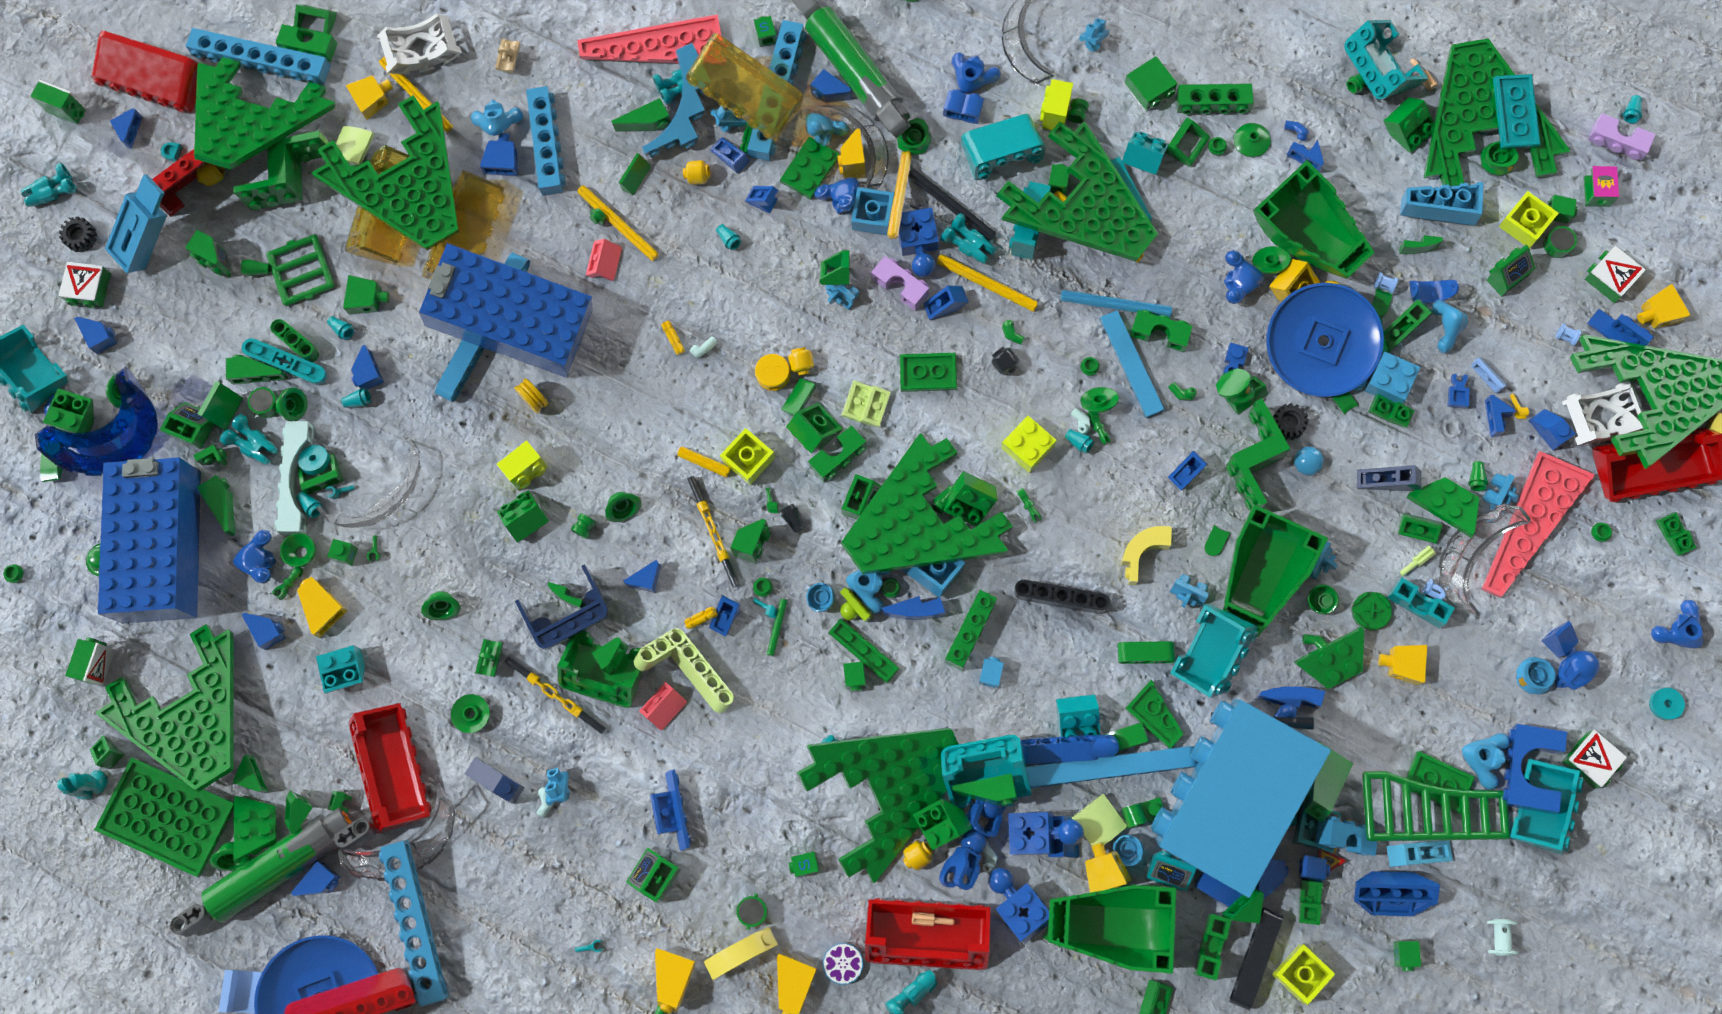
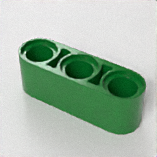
M276 319L271 323L270 329L272 333L301 358L310 362H315L319 358L317 348L284 320ZM298 338L297 341L292 344V341ZM311 349L310 353L305 355L306 351Z
M1175 642L1117 643L1119 664H1167L1176 662Z

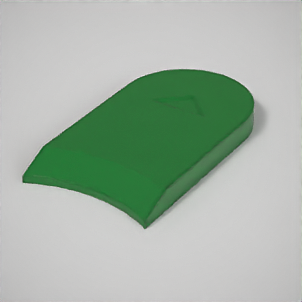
M1379 288L1376 289L1372 306L1378 316L1382 317L1388 311L1393 293L1384 292Z
M1349 392L1332 397L1344 415L1350 409L1358 407L1357 402Z
M1214 524L1204 546L1206 554L1217 556L1221 552L1230 532L1223 531Z

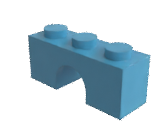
M1328 816L1327 820L1323 822L1318 821L1316 844L1331 848L1345 849L1346 847V852L1376 856L1377 841L1367 840L1366 825L1358 824V826H1355L1353 821L1343 820V822H1340V818Z

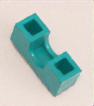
M1403 577L1395 582L1387 599L1437 628L1446 625L1455 609L1453 606L1439 598L1431 599L1424 596L1418 591V586Z

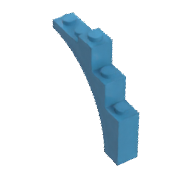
M693 43L676 50V57L683 80L680 105L668 127L653 141L642 146L645 157L656 156L660 153L659 150L664 148L667 150L676 146L677 142L681 148L686 147L688 149L696 145L695 142L698 141V136L690 120L697 121L703 117L705 109L697 93L703 94L707 92L709 87H711V80Z

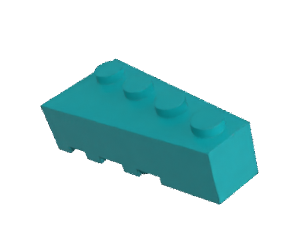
M1029 181L1028 187H1024L1023 192L1039 203L1045 194L1050 191L1051 186ZM1014 224L1013 231H1015V234L1009 242V248H1012L1011 255L1033 260L1040 232Z

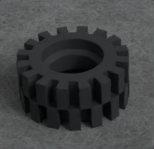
M76 216L75 219L73 217L69 218L70 222L65 220L66 225H61L60 227L63 230H59V239L62 240L61 242L74 252H84V249L88 251L89 245L94 246L92 241H97L94 237L97 236V232H95L96 229L91 223L82 217ZM83 229V235L79 239L73 240V234L77 230Z
M1289 403V405L1284 404L1273 415L1285 440L1288 438L1290 440L1299 438L1308 427V414L1303 412L1305 410L1303 407L1299 409L1297 404L1293 406V403ZM1287 415L1295 417L1297 426L1287 428L1283 424V418Z

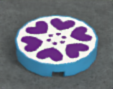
M838 943L830 947L825 953L823 969L826 976L832 982L840 985L849 984L861 975L863 958L860 951L853 945Z

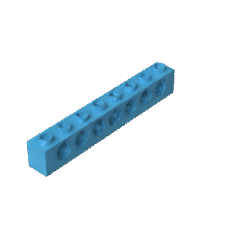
M782 20L747 148L748 155L751 158L770 161L771 156L775 155V141L779 139L781 133L779 126L780 123L784 122V108L788 106L790 98L788 93L789 90L793 89L794 85L793 74H797V60L802 56L801 45L802 42L806 41L807 32L804 31V24ZM781 73H786L784 76H779ZM772 105H777L776 108H770ZM768 121H772V122H773V123L770 124V125H767V124H766ZM762 138H769L767 141H761Z
M196 28L191 29L185 45L190 54L195 58L200 59L203 57L213 62L220 61L222 57L239 61L240 66L244 69L250 70L252 68L262 73L270 72L279 77H291L296 81L305 80L324 85L331 68L325 57Z
M409 840L380 847L379 858L381 863H384L386 870L384 878L386 883H389L391 890L389 891V898L394 903L396 909L394 911V918L400 925L399 937L401 942H404L406 949L404 957L406 962H409L411 969L409 977L411 982H414L416 988L414 991L415 1000L417 1003L419 1002L420 1007L442 1001L449 996ZM395 858L401 861L399 869L393 865ZM400 878H403L406 881V887L404 889L401 888L398 884ZM405 898L410 899V908L404 906L403 901ZM410 917L416 920L415 928L410 927L408 924ZM415 937L421 940L420 948L415 947L413 943ZM420 957L426 960L425 968L421 967L418 963ZM425 977L431 980V987L424 985L423 980Z

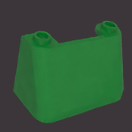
M583 631L571 637L557 665L559 685L568 691L624 708L631 707L644 672L638 670L634 665V659L641 648H632L629 654H625L617 670L609 675L600 668L592 652L602 646L594 644L591 634Z

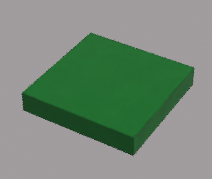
M215 381L198 415L219 428L226 430L243 397L222 383Z

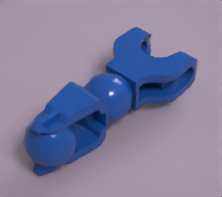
M976 800L971 805L966 816L973 828L963 834L961 838L962 847H957L953 855L945 861L939 875V880L943 886L949 888L957 886L962 890H970L974 886L980 873L979 862L982 856L979 854L985 849V838L997 835L1003 819L1002 813L1006 807ZM980 815L989 819L984 829L978 824ZM953 872L952 879L948 882L947 875ZM965 875L968 878L966 884L963 883V877Z

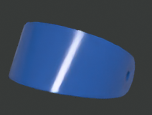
M1457 280L1409 281L1412 302H1415L1417 299L1422 300L1424 303L1447 300L1455 296L1459 290Z

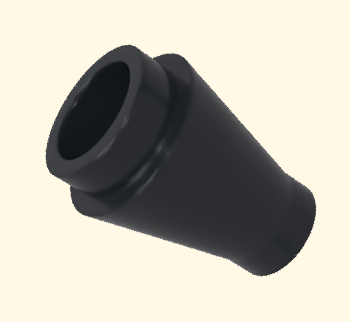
M794 503L780 510L782 513L781 517L795 533L805 528L798 507H795Z

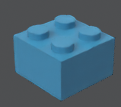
M857 187L851 219L852 230L887 235L894 192Z
M1384 351L1364 391L1374 396L1380 394L1394 403L1400 402L1403 404L1420 367Z

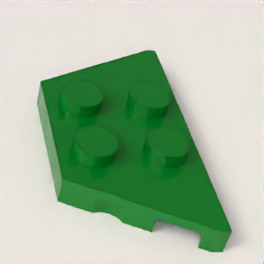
M1446 477L1423 486L1422 490L1409 492L1407 495V499L1470 538L1474 537L1479 504L1478 496Z
M1359 627L1295 660L1294 664L1317 680L1322 686L1330 689L1363 672L1364 629Z
M234 796V863L238 864L241 862V858L251 853L255 855L261 852L262 849L277 843L276 807L274 805Z

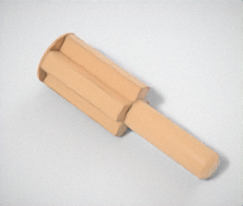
M1415 58L1410 60L1413 67L1418 64ZM1425 70L1424 72L1428 79L1423 84L1428 91H1432L1438 86V83L1428 70Z
M913 912L912 924L914 925L954 924V919L934 917V914Z

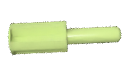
M1427 546V548L1412 559L1413 562L1400 571V574L1404 576L1416 566L1420 567L1432 556L1436 555L1435 551L1430 546Z

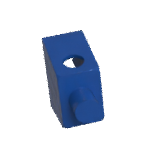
M501 133L498 136V141L490 140L487 142L480 164L484 174L518 176L517 148L514 142L509 141V134Z

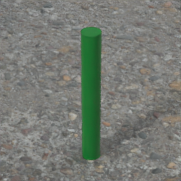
M780 599L766 654L774 657L788 602L786 599Z

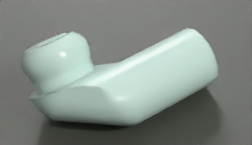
M710 337L700 347L694 345L690 349V353L694 357L700 358L717 345L718 342L714 337Z
M1076 407L1071 415L1078 420V431L1082 434H1087L1091 429L1090 418Z
M545 787L540 788L538 791L542 805L536 813L542 818H545L554 803L550 806L546 804L547 793L545 792Z
M986 842L985 849L982 851L986 856L983 871L991 873L997 867L998 856Z

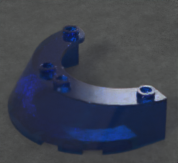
M125 366L114 377L121 394V404L118 413L111 422L98 430L87 433H71L54 426H46L34 434L36 449L52 463L66 471L84 473L85 476H102L103 463L142 459L148 453L158 430L155 407L132 371Z

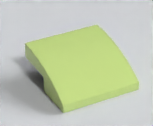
M343 126L336 145L348 163L361 165L375 135L368 130Z
M854 380L841 416L856 422L879 427L891 392Z
M1104 794L1098 796L1087 804L1084 809L1071 817L1082 825L1084 836L1091 845L1103 842V845H1105L1127 827Z

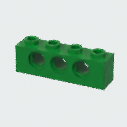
M1252 83L1178 85L1176 92L1177 113L1188 115L1191 113L1209 114L1219 112L1220 114H1227L1229 112L1244 114L1250 112L1253 106ZM1212 98H1215V99H1217L1218 101L1215 102V101H1212L1211 99H1212Z
M979 590L945 658V663L963 671L997 603L996 597Z

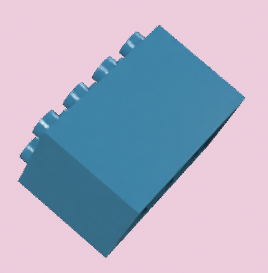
M1233 699L1231 704L1220 701L1209 721L1218 726L1211 740L1203 736L1199 738L1190 754V757L1198 762L1191 776L1181 771L1170 791L1173 796L1178 798L1171 811L1161 807L1150 828L1152 832L1157 834L1156 841L1159 847L1250 898L1331 750L1240 699Z

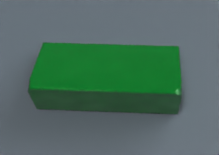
M639 153L635 155L619 181L622 191L630 195L636 193L651 168L650 164Z
M1256 376L1251 378V384L1255 389L1254 398L1245 403H1229L1238 415L1254 405L1255 401L1268 395L1266 385Z
M800 378L781 410L794 416L797 411L804 409L816 389V384Z
M1402 513L1398 535L1437 544L1442 523Z
M1149 980L1139 1014H1166L1173 987Z

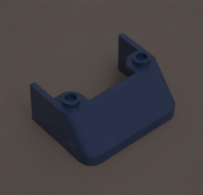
M585 564L581 567L593 589L585 594L584 602L586 606L553 624L545 617L532 620L526 606L520 600L515 601L535 643L541 649H551L607 618L608 608L603 594L591 571Z

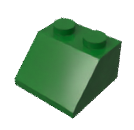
M819 402L797 411L786 426L791 434L811 454L822 449L843 430L841 425Z

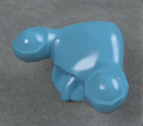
M491 100L485 106L484 113L474 111L470 119L472 124L479 126L487 134L496 136L503 133L512 124L521 121L523 113L519 108H512L509 112H505L501 103Z
M809 113L805 118L807 133L815 137V141L823 146H826L831 141L832 133L845 136L850 130L846 122L833 121L822 114Z
M1437 300L1431 309L1435 316H1442L1445 332L1437 347L1441 353H1449L1454 347L1459 333L1465 330L1468 324V317L1466 313L1448 305L1445 301Z
M860 570L854 571L846 578L847 585L863 601L869 612L873 614L880 613L884 603L880 598L874 597V594L883 585L881 575H885L890 571L862 575Z
M1496 733L1489 738L1471 742L1462 748V755L1465 761L1476 773L1480 784L1486 789L1493 790L1498 786L1499 779L1490 771L1500 768L1506 761L1502 750L1508 749L1510 740L1504 733Z

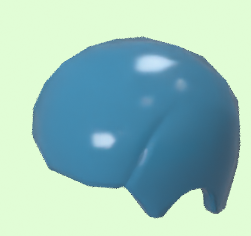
M1303 447L1296 452L1294 457V465L1297 471L1303 475L1312 476L1317 474L1322 469L1324 463L1322 453L1314 447Z
M822 582L812 585L806 594L807 604L815 612L828 611L835 602L834 590Z
M1126 834L1120 836L1114 842L1113 851L1118 852L1126 867L1137 865L1142 860L1144 848L1137 837Z

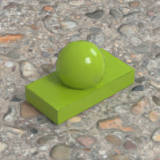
M844 588L840 591L848 601L840 609L841 616L845 620H854L858 614L864 622H869L873 618V615L850 588Z

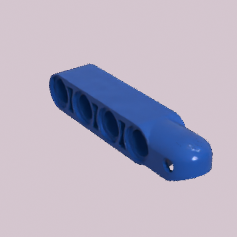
M1112 735L1068 736V738L1049 737L1021 740L1026 764L1089 761L1097 758L1112 757L1119 751V742Z

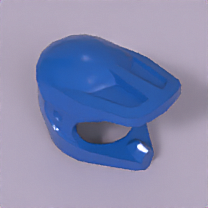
M1588 651L1572 653L1558 667L1555 681L1556 687H1568L1571 690H1576L1587 685L1598 674L1599 660L1593 653Z

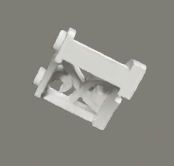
M435 14L417 25L401 28L385 27L377 37L381 41L386 58L387 73L409 74V71L419 70L420 73L435 69L434 66L443 62L445 65L461 54V50L456 45L449 23L451 21L450 17ZM440 28H443V34L440 36ZM416 39L431 42L423 56L408 50ZM389 41H392L393 45L397 48L391 47Z
M1626 382L1616 385V389L1591 395H1579L1576 393L1566 397L1567 400L1563 401L1562 404L1568 407L1578 437L1575 440L1577 445H1591L1594 442L1603 443L1611 441L1615 435L1644 430L1640 421L1629 412L1634 408L1637 414L1643 412L1634 385L1627 384ZM1630 393L1634 404L1625 409L1622 406L1628 402V399L1620 401L1619 396ZM1596 406H1601L1616 413L1608 422V430L1599 421L1591 419ZM1618 417H1621V418H1622V419H1620V420L1617 421V422H1620V423H1621V426H1617V425L1615 424V420H1616Z

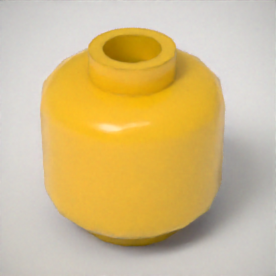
M703 160L689 161L686 164V168H683V178L687 179L690 185L705 184L710 179V166Z
M205 163L196 170V178L201 184L203 183L210 187L223 180L225 170L224 167Z
M806 347L793 349L788 355L791 371L798 372L799 376L809 374V370L814 367L812 352L806 350Z
M916 840L905 848L903 862L909 869L913 868L920 871L932 862L933 850L927 842Z

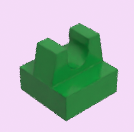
M333 790L327 810L335 811L340 808L348 812L349 808L343 807L342 802L344 800L351 801L352 796Z

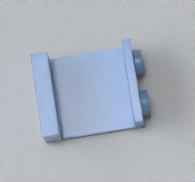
M225 970L218 1012L255 1014L254 996L262 972Z

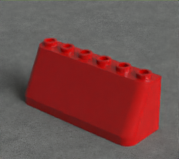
M104 30L100 32L91 75L96 85L104 87V85L108 86L116 92L121 90L132 97L140 96L145 101H155L163 107L171 106L179 112L186 111L192 113L196 104L198 63L195 60Z
M194 149L152 179L164 192L159 207L170 217L185 207L175 193L196 178V170L206 163L195 159Z
M1697 428L1647 469L1644 468L1637 453L1619 456L1614 444L1592 448L1593 459L1604 497L1610 502L1622 501V498L1626 497L1632 499L1640 498L1643 494L1657 495L1660 494V491L1664 490L1678 491L1680 487L1695 488L1698 487V484L1702 483L1716 484L1718 480H1722V434L1706 428Z
M401 703L353 713L349 720V730L377 834L426 819L430 816L429 813H431V805L429 801L426 802L425 798L426 786L424 783H421L420 779L422 774L419 764H416L415 760L417 756L416 748L414 745H411L410 738H412L411 729L409 726L407 727L405 722L407 713L405 708H402Z
M880 898L868 899L865 937L866 961L875 964L983 970L988 967L990 907H985L984 905L965 906L961 903L950 905L942 902L924 903L922 901L904 902L903 900L886 901ZM913 912L934 914V917L954 919V924L914 925L912 924Z
M395 968L292 1002L286 1006L284 1014H382L394 1009L397 1012L415 1006L416 1002L407 972L402 968Z

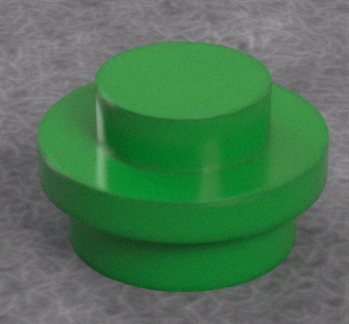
M1215 137L1210 140L1208 149L1213 155H1222L1227 149V143L1223 138Z
M599 208L590 211L591 221L595 225L599 224L602 226L606 220L603 211Z
M1093 357L1083 359L1080 365L1081 371L1087 376L1095 375L1100 367L1099 362Z
M1600 522L1592 527L1591 535L1596 541L1605 542L1610 539L1612 530L1609 525Z
M12 564L4 569L3 575L7 582L17 583L23 578L24 570L21 566Z
M759 578L753 584L755 594L760 597H766L772 592V583L767 578Z
M893 578L886 579L881 586L882 593L888 598L896 597L901 590L900 583Z

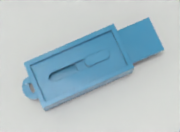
M147 174L143 175L137 192L125 195L105 250L126 273L146 269L167 217L159 207L164 192Z

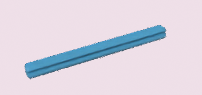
M1062 290L1061 300L1066 302L1131 312L1148 310L1157 316L1165 315L1171 317L1172 314L1171 306Z

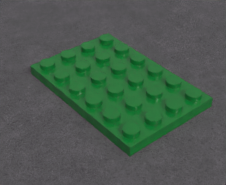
M131 757L94 831L200 878L234 810V802L205 789L198 792L180 778Z

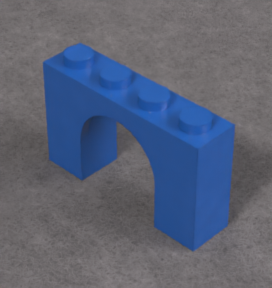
M1516 724L1512 729H1509L1508 733L1511 747L1507 749L1506 753L1509 767L1504 772V780H1507V786L1503 789L1502 800L1506 801L1508 807L1557 814L1560 812L1561 792L1541 789L1529 784L1522 774L1521 762L1526 753L1531 751L1563 754L1566 750L1567 732Z

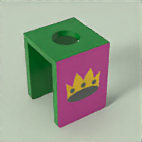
M1593 166L1591 168L1592 175L1584 176L1585 206L1610 207L1619 198L1617 167Z

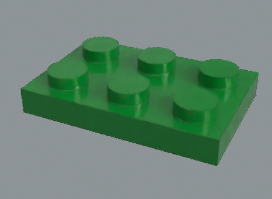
M808 137L780 178V183L811 200L815 195L814 192L821 186L837 162L840 154L816 142L815 139Z

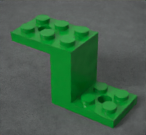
M320 131L290 136L280 140L267 148L268 180L235 186L234 194L250 210H260L265 207H275L280 204L294 203L295 201L302 200L301 162L322 158L317 149L326 145L329 141Z
M1263 398L1255 401L1249 411V419L1258 428V435L1262 441L1233 454L1226 464L1227 473L1230 477L1234 478L1236 482L1235 487L1238 493L1244 496V503L1249 511L1254 504L1262 508L1267 504L1252 473L1283 459L1290 450Z

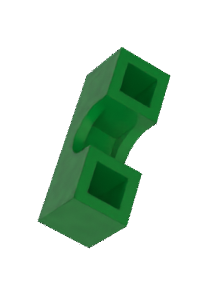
M281 25L275 42L278 47L325 57L328 62L332 61L338 45L332 35L315 31L310 41L303 42L305 36L298 27Z
M1138 310L1130 337L1148 342L1152 332L1162 331L1168 338L1167 348L1185 352L1193 326L1189 325L1186 321H1175L1165 315L1157 316L1148 310Z
M852 425L837 436L838 443L843 448L839 455L829 456L822 449L808 460L809 467L823 483L826 480H832L837 475L836 472L838 470L848 467L856 455L859 457L866 451L867 443Z
M1215 914L1207 915L1193 975L1217 981L1222 961L1220 960L1221 951L1228 937L1231 919Z

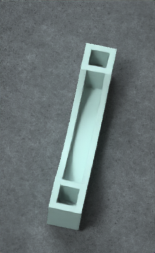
M286 421L282 432L284 446L281 447V455L283 459L279 467L281 482L278 483V492L280 494L279 500L276 503L278 518L275 520L276 532L283 536H289L294 533L306 534L307 517L296 500L295 478L299 467L298 457L305 448L313 445L314 426L308 421Z

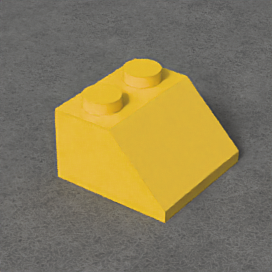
M856 129L840 148L841 155L838 156L839 172L844 175V179L866 178L860 129Z
M1291 259L1290 265L1279 273L1269 287L1276 298L1282 302L1294 291L1321 282L1308 262Z

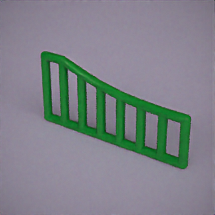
M1365 771L1362 774L1366 838L1368 841L1501 840L1510 838L1508 805H1506L1505 800H1502L1503 790L1443 788L1407 779L1387 771ZM1371 779H1382L1386 833H1375ZM1391 781L1402 785L1405 833H1394ZM1410 788L1420 790L1422 793L1424 832H1413ZM1430 793L1441 795L1444 832H1433ZM1450 797H1460L1463 832H1452ZM1469 798L1480 799L1482 832H1471ZM1499 798L1501 831L1490 830L1488 799Z

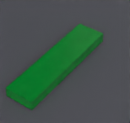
M841 618L828 632L832 638L859 661H863V664L886 684L900 670L898 666Z

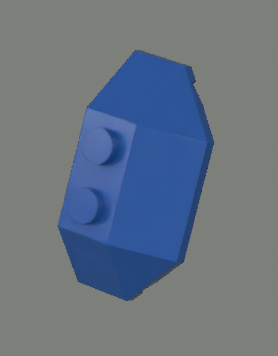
M1371 871L1355 882L1354 901L1370 915L1413 917L1430 906L1438 904L1440 885L1414 872Z

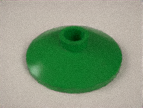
M1247 123L1240 126L1234 135L1235 148L1246 157H1259L1269 149L1271 137L1267 129L1257 123Z
M1277 246L1264 247L1258 250L1252 258L1253 265L1260 272L1267 274L1279 273L1285 270L1291 262L1290 254Z
M1106 387L1090 389L1080 399L1081 406L1085 410L1096 413L1111 410L1119 401L1117 392Z
M467 694L455 701L451 709L453 725L464 733L480 731L485 727L490 717L488 703L485 699L475 694ZM471 711L475 712V716L473 718L469 717V713Z

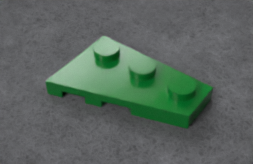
M1151 679L1127 705L1125 710L1139 723L1142 722L1143 726L1168 749H1171L1181 738L1183 732Z

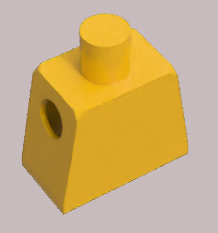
M369 76L346 85L366 120L389 103L385 93L394 89L388 79L378 84L374 76Z
M1671 284L1641 305L1643 312L1637 314V319L1640 324L1650 322L1651 326L1657 329L1681 323L1690 316V313L1673 284Z
M1427 645L1394 646L1390 649L1389 655L1379 654L1378 666L1389 667V677L1421 685L1425 683Z
M1103 842L1091 845L1095 857L1085 861L1090 892L1107 890L1132 881L1117 851L1106 853Z

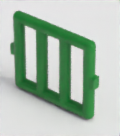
M316 234L297 241H287V245L266 253L284 306H289L304 299L309 301L314 299L315 295L335 287L319 237ZM313 243L315 252L277 265L276 256ZM315 259L319 260L320 268L286 281L282 280L281 272ZM324 274L325 284L288 297L286 288Z

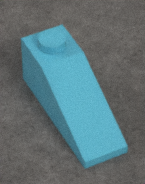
M1450 841L1387 846L1390 867L1453 861Z

